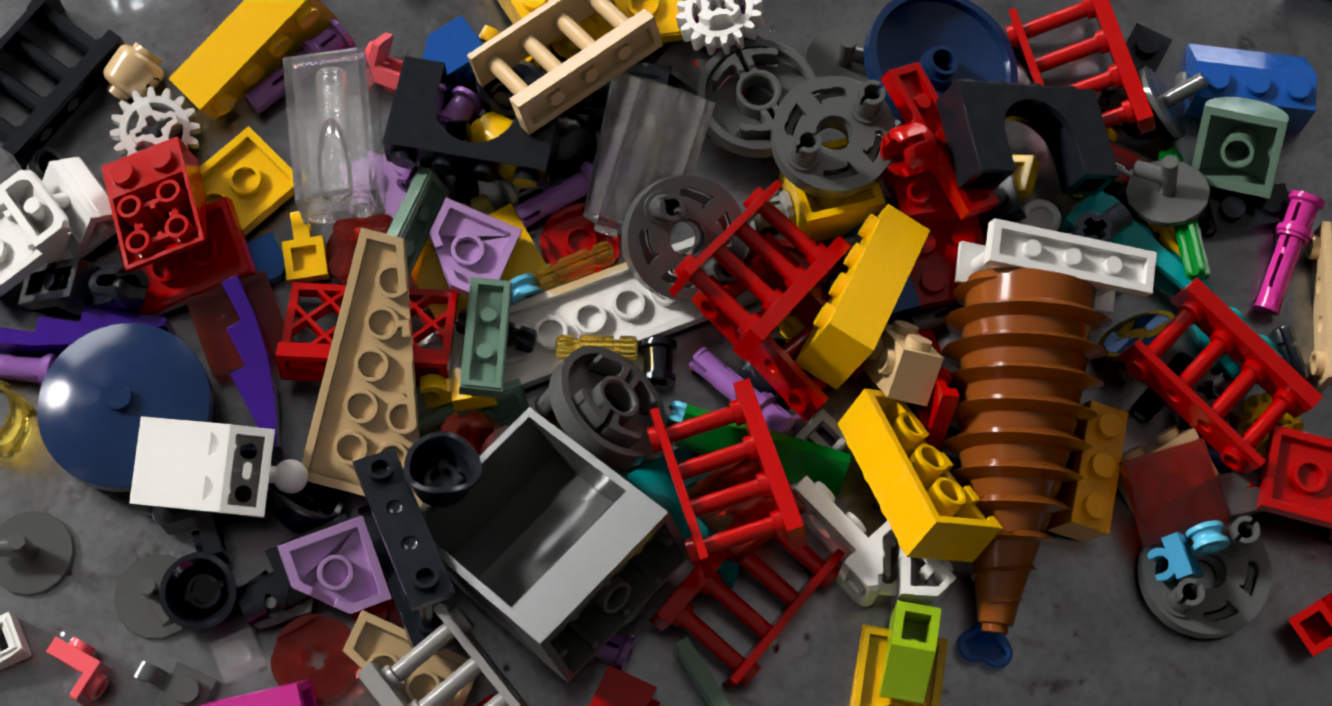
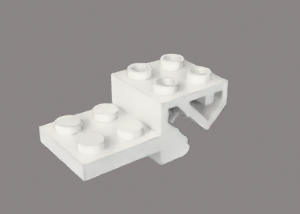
M80 157L50 161L42 181L32 170H19L0 184V297L49 260L55 262L78 257L84 258L117 233L107 191Z
M806 475L794 487L792 494L804 526L831 553L838 548L845 553L839 561L842 566L835 581L858 605L869 607L875 602L878 595L891 596V611L897 601L934 607L945 596L956 580V577L951 573L954 569L948 560L906 557L898 544V540L888 520L868 538L864 534L866 528L863 523L851 512L844 514L833 503L836 500L833 493L822 482L817 481L814 483ZM882 575H883V579H884V580H888L889 577L891 576V583H890V584L884 583V582L882 581Z

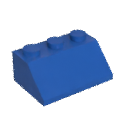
M1189 43L1186 46L1185 72L1189 73L1191 77L1202 72L1209 86L1184 99V118L1201 120L1205 103L1210 99L1218 97L1248 98L1276 106L1288 114L1287 130L1302 131L1316 112L1317 74L1306 57Z

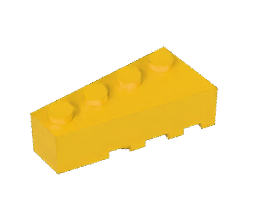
M244 0L168 79L200 111L216 120L221 115L228 113L245 94L301 50L302 42L306 39L313 40L329 26L328 22L333 18L337 20L338 18L320 0Z
M887 204L877 217L872 213L868 216L858 232V235L862 237L860 244L856 243L845 258L843 264L847 267L844 273H840L830 288L829 294L831 296L815 318L814 327L795 360L799 367L837 390L868 358L881 337L930 232L928 228L890 204Z
M864 388L837 424L846 439L847 446L852 451L863 472L864 479L874 493L883 515L888 520L900 548L904 551L906 557L974 562L1003 527L994 516H989L986 519L976 506V503L980 500L978 495L970 485L962 488L949 472L953 463L944 452L941 453L935 447L928 445L925 440L930 434L906 403L887 398L880 390Z

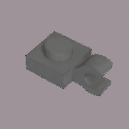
M141 660L134 674V677L138 678L139 681L162 691L157 701L162 706H199L208 703L219 684L217 679L177 662L170 674L157 666Z

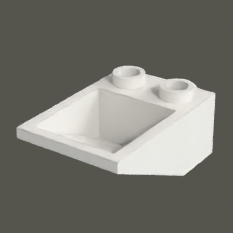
M141 416L129 504L263 518L268 483H274L283 493H298L307 484L308 472L301 462L294 459H287L280 462L277 466H271L275 429ZM251 443L256 447L257 454L253 459H245L241 456L240 448L243 444ZM247 486L251 490L252 495L249 501L243 503L236 500L234 493L237 487Z

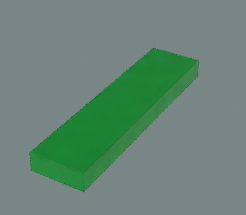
M687 404L682 421L712 411ZM736 423L677 441L675 446L705 455L742 443V438L748 436L745 425L736 426ZM769 429L788 481L798 484L807 475L814 483L817 481L822 482L833 495L838 496L850 464L851 454ZM749 459L734 463L762 472L758 460L750 463Z

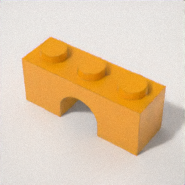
M1092 400L1082 405L1098 413V417L1078 422L1074 433L1075 436L1089 443L1092 447L1087 450L1071 453L1073 455L1071 470L1082 476L1083 479L1065 483L1057 495V499L1072 510L1053 513L1047 526V531L1082 542L1110 533L1129 414L1128 412Z

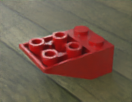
M178 136L101 166L125 270L128 273L207 242L206 191L198 160Z

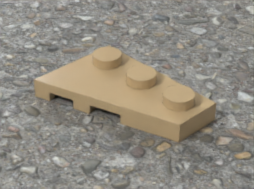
M361 610L342 651L362 669L369 662L380 663L384 667L387 664L393 666L410 652L412 648L403 628ZM448 649L437 651L404 679L405 685L401 689L411 702L414 699L420 701L469 659ZM476 677L442 706H463Z

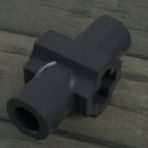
M1118 202L1101 214H1095L1091 211L1085 213L1078 219L1070 234L1087 237L1086 235H1088L1092 239L1110 242L1113 237L1133 224V218L1128 209Z

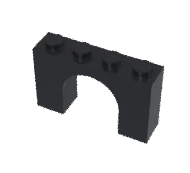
M408 56L404 57L382 141L388 162L406 169H411L415 166L431 168L436 173L448 176L455 173L470 175L482 182H494L496 180L511 182L523 189H535L536 187L548 189L565 112L530 135L520 126L516 116L511 126L494 139L484 142L462 141L447 133L439 123L449 83L445 63ZM525 76L524 82L529 86L539 78Z
M962 78L954 81L936 100L958 189L994 191L1016 171L1005 131V120L1020 122L1030 127L1044 140L1053 157L1062 194L1096 196L1120 176L1095 90L1078 89L1075 86L1051 87L1043 86L1040 83L1025 85L1012 84L1007 81L985 82L974 81L972 78Z

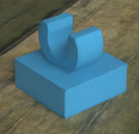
M1176 532L1161 538L1164 548L1152 549L1147 554L1148 559L1153 561L1162 557L1168 560V569L1163 573L1155 575L1157 581L1170 582L1175 578L1182 581L1185 578L1198 579L1204 577L1197 557L1191 553V541L1187 540L1185 534Z

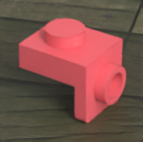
M386 32L374 41H370L365 49L363 63L367 64L364 79L383 85L387 92L395 94L403 61L389 56L394 35Z
M55 636L46 652L82 673L70 692L69 697L83 706H88L91 700H97L105 691L109 682L107 675L111 669L92 657L96 649L74 636L67 643Z

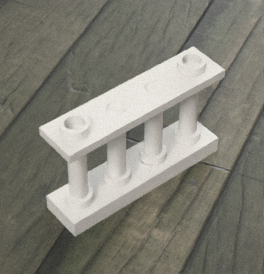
M994 218L988 224L986 246L966 241L959 242L954 283L962 284L968 280L972 273L992 268L1018 267L1055 271L1078 277L1092 284L1096 288L1094 310L1111 314L1114 310L1115 291L1142 297L1153 294L1157 252Z

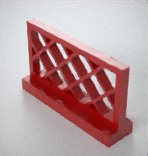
M292 282L282 341L278 342L275 355L281 380L322 382L336 326L325 332L316 321L331 311L337 317L339 316L341 309L339 306L342 304L346 285ZM409 288L411 317L415 315L425 325L412 335L416 386L420 387V377L427 374H437L450 379L458 293L451 290ZM301 297H317L324 303L309 314L299 306ZM431 303L448 304L447 311L434 320L423 309ZM307 327L318 336V338L310 343L293 342V337ZM434 333L443 342L442 350L422 349L418 343Z

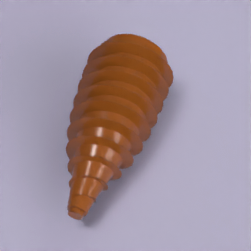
M1018 267L992 268L972 273L966 282L954 289L953 296L963 307L950 312L944 322L946 327L953 334L960 337V339L946 344L942 350L944 358L952 365L960 368V370L949 373L952 379L951 383L948 384V388H956L958 390L960 398L950 422V426L959 430V435L945 439L941 443V449L948 456L960 461L961 468L950 471V473L962 488L970 485L978 495L980 500L976 503V506L986 519L989 516H994L1003 527L972 562L974 573L971 575V579L975 582L978 622L982 624L981 632L996 635H1008L1009 627L1014 626L1019 603L1023 600L1021 597L1031 570H1038L1033 566L1042 542L1055 541L1052 536L1045 532L1052 514L1072 510L1058 500L1057 495L1063 483L1082 480L1083 477L1066 467L1071 453L1087 450L1092 447L1089 443L1075 436L1074 433L1078 422L1098 417V413L1080 404L1082 394L1085 391L1097 389L1104 385L1102 380L1086 373L1088 361L1106 357L1109 354L1107 349L1090 341L1092 331L1109 327L1112 324V319L1094 310L1096 288L1089 282L1060 272Z

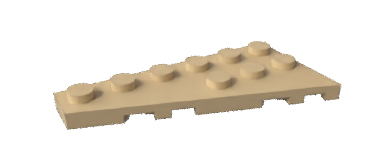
M361 228L302 464L307 469L308 482L365 496L352 461L395 448L404 469V461L408 450L413 443L420 439L405 239ZM414 493L418 505L421 507L423 502Z

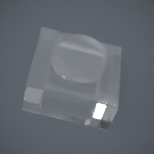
M247 627L209 644L224 684L227 687L269 669L251 627Z

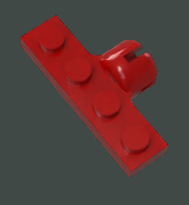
M916 62L888 70L881 78V81L905 122V125L890 129V133H886L881 140L880 153L882 161H888L897 157L900 161L888 165L887 169L889 172L899 177H909L924 171L932 172L938 179L960 220L991 210L999 203L994 191L958 189L936 104L939 96L920 63Z

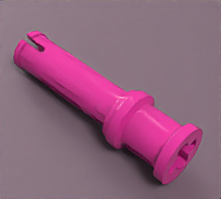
M1291 190L1288 193L1289 206L1283 222H1279L1276 226V235L1279 239L1267 268L1258 298L1253 305L1260 312L1274 316L1280 315V309L1303 245L1309 244L1313 239L1314 234L1311 232L1317 212L1324 208L1325 201L1308 192Z

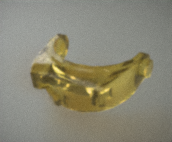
M0 380V393L5 394L8 398L9 413L5 423L0 428V460L11 458L18 452H21L22 446L31 433V416L36 417L37 411L22 396L10 389L12 385L3 380Z

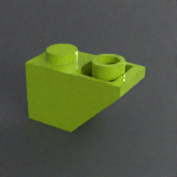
M897 601L891 611L879 697L924 704L936 653L942 608Z

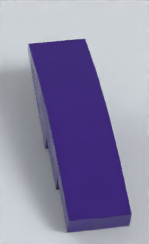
M235 275L221 283L241 320L227 327L226 330L245 366L230 375L258 428L275 429L272 450L274 451L281 447L279 401L272 361L256 312L241 279Z
M84 306L80 322L39 316L35 332L0 327V354L43 357V355L48 353L60 355L69 345L82 336L99 328L122 323L151 325L164 329L174 335L175 330L167 317Z

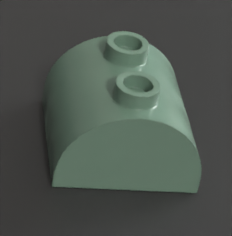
M1218 97L1208 100L1203 109L1192 166L1202 173L1207 179L1209 186L1270 199L1289 121L1288 114L1276 106L1248 98Z

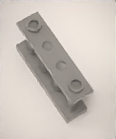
M441 603L435 606L433 610L443 621V624L393 666L387 664L384 667L380 663L369 662L356 673L381 706H442L481 672L484 673L499 692L483 706H528L469 631L474 627V624L458 606L454 609ZM455 637L471 658L420 701L414 699L411 702L401 689L405 685L404 679Z

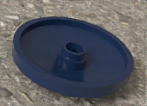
M892 0L873 21L865 39L864 66L868 80H877L881 83L878 92L884 86L881 78L888 70L919 62L939 97L954 81L962 78H972L974 81L985 82L1007 81L1012 84H1017L1018 82L1017 61L1006 34L985 10L970 0ZM886 90L884 101L891 110L892 115L905 125L901 114Z
M122 323L109 325L77 339L53 362L39 392L37 403L39 431L50 455L69 475L97 489L129 492L132 487L141 416L212 422L213 391L207 372L197 355L185 342L174 334L146 324Z

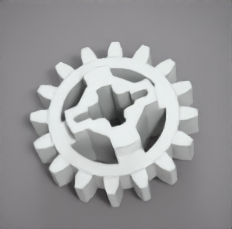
M685 0L677 2L679 14L676 15V20L684 42L692 41L695 51L706 46L708 55H713L716 48H722L724 54L727 55L730 53V46L734 44L742 50L745 48L743 39L747 37L755 40L757 38L755 28L763 27L764 24L762 0ZM742 5L746 8L745 14L741 13L740 7ZM696 14L699 17L698 23L694 21Z
M148 87L147 97L143 98L136 90L133 91L134 102L130 105L121 100L119 105L123 115L116 114L111 117L112 122L119 127L110 131L112 140L121 141L114 147L117 155H124L126 153L131 155L174 138L175 135L181 133V129H183L181 141L185 146L192 149L199 148V141L191 136L201 132L199 123L190 122L197 116L194 108L183 110L186 105L185 97L180 96L173 101L171 91L168 88L163 91L161 96H156L154 88ZM160 107L170 111L167 113H162L159 111H155L152 108ZM136 115H138L139 120L136 128L130 130V134L128 135L130 123L133 120V118ZM156 125L161 130L162 136L155 138L153 134H150L149 128Z

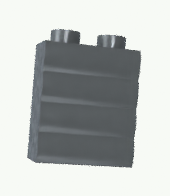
M529 407L511 426L498 428L485 440L479 454L482 465L480 481L471 488L464 500L456 505L445 508L432 507L422 503L420 509L450 581L500 623L517 640L535 653L554 672L569 682L689 556L684 538L668 511Z

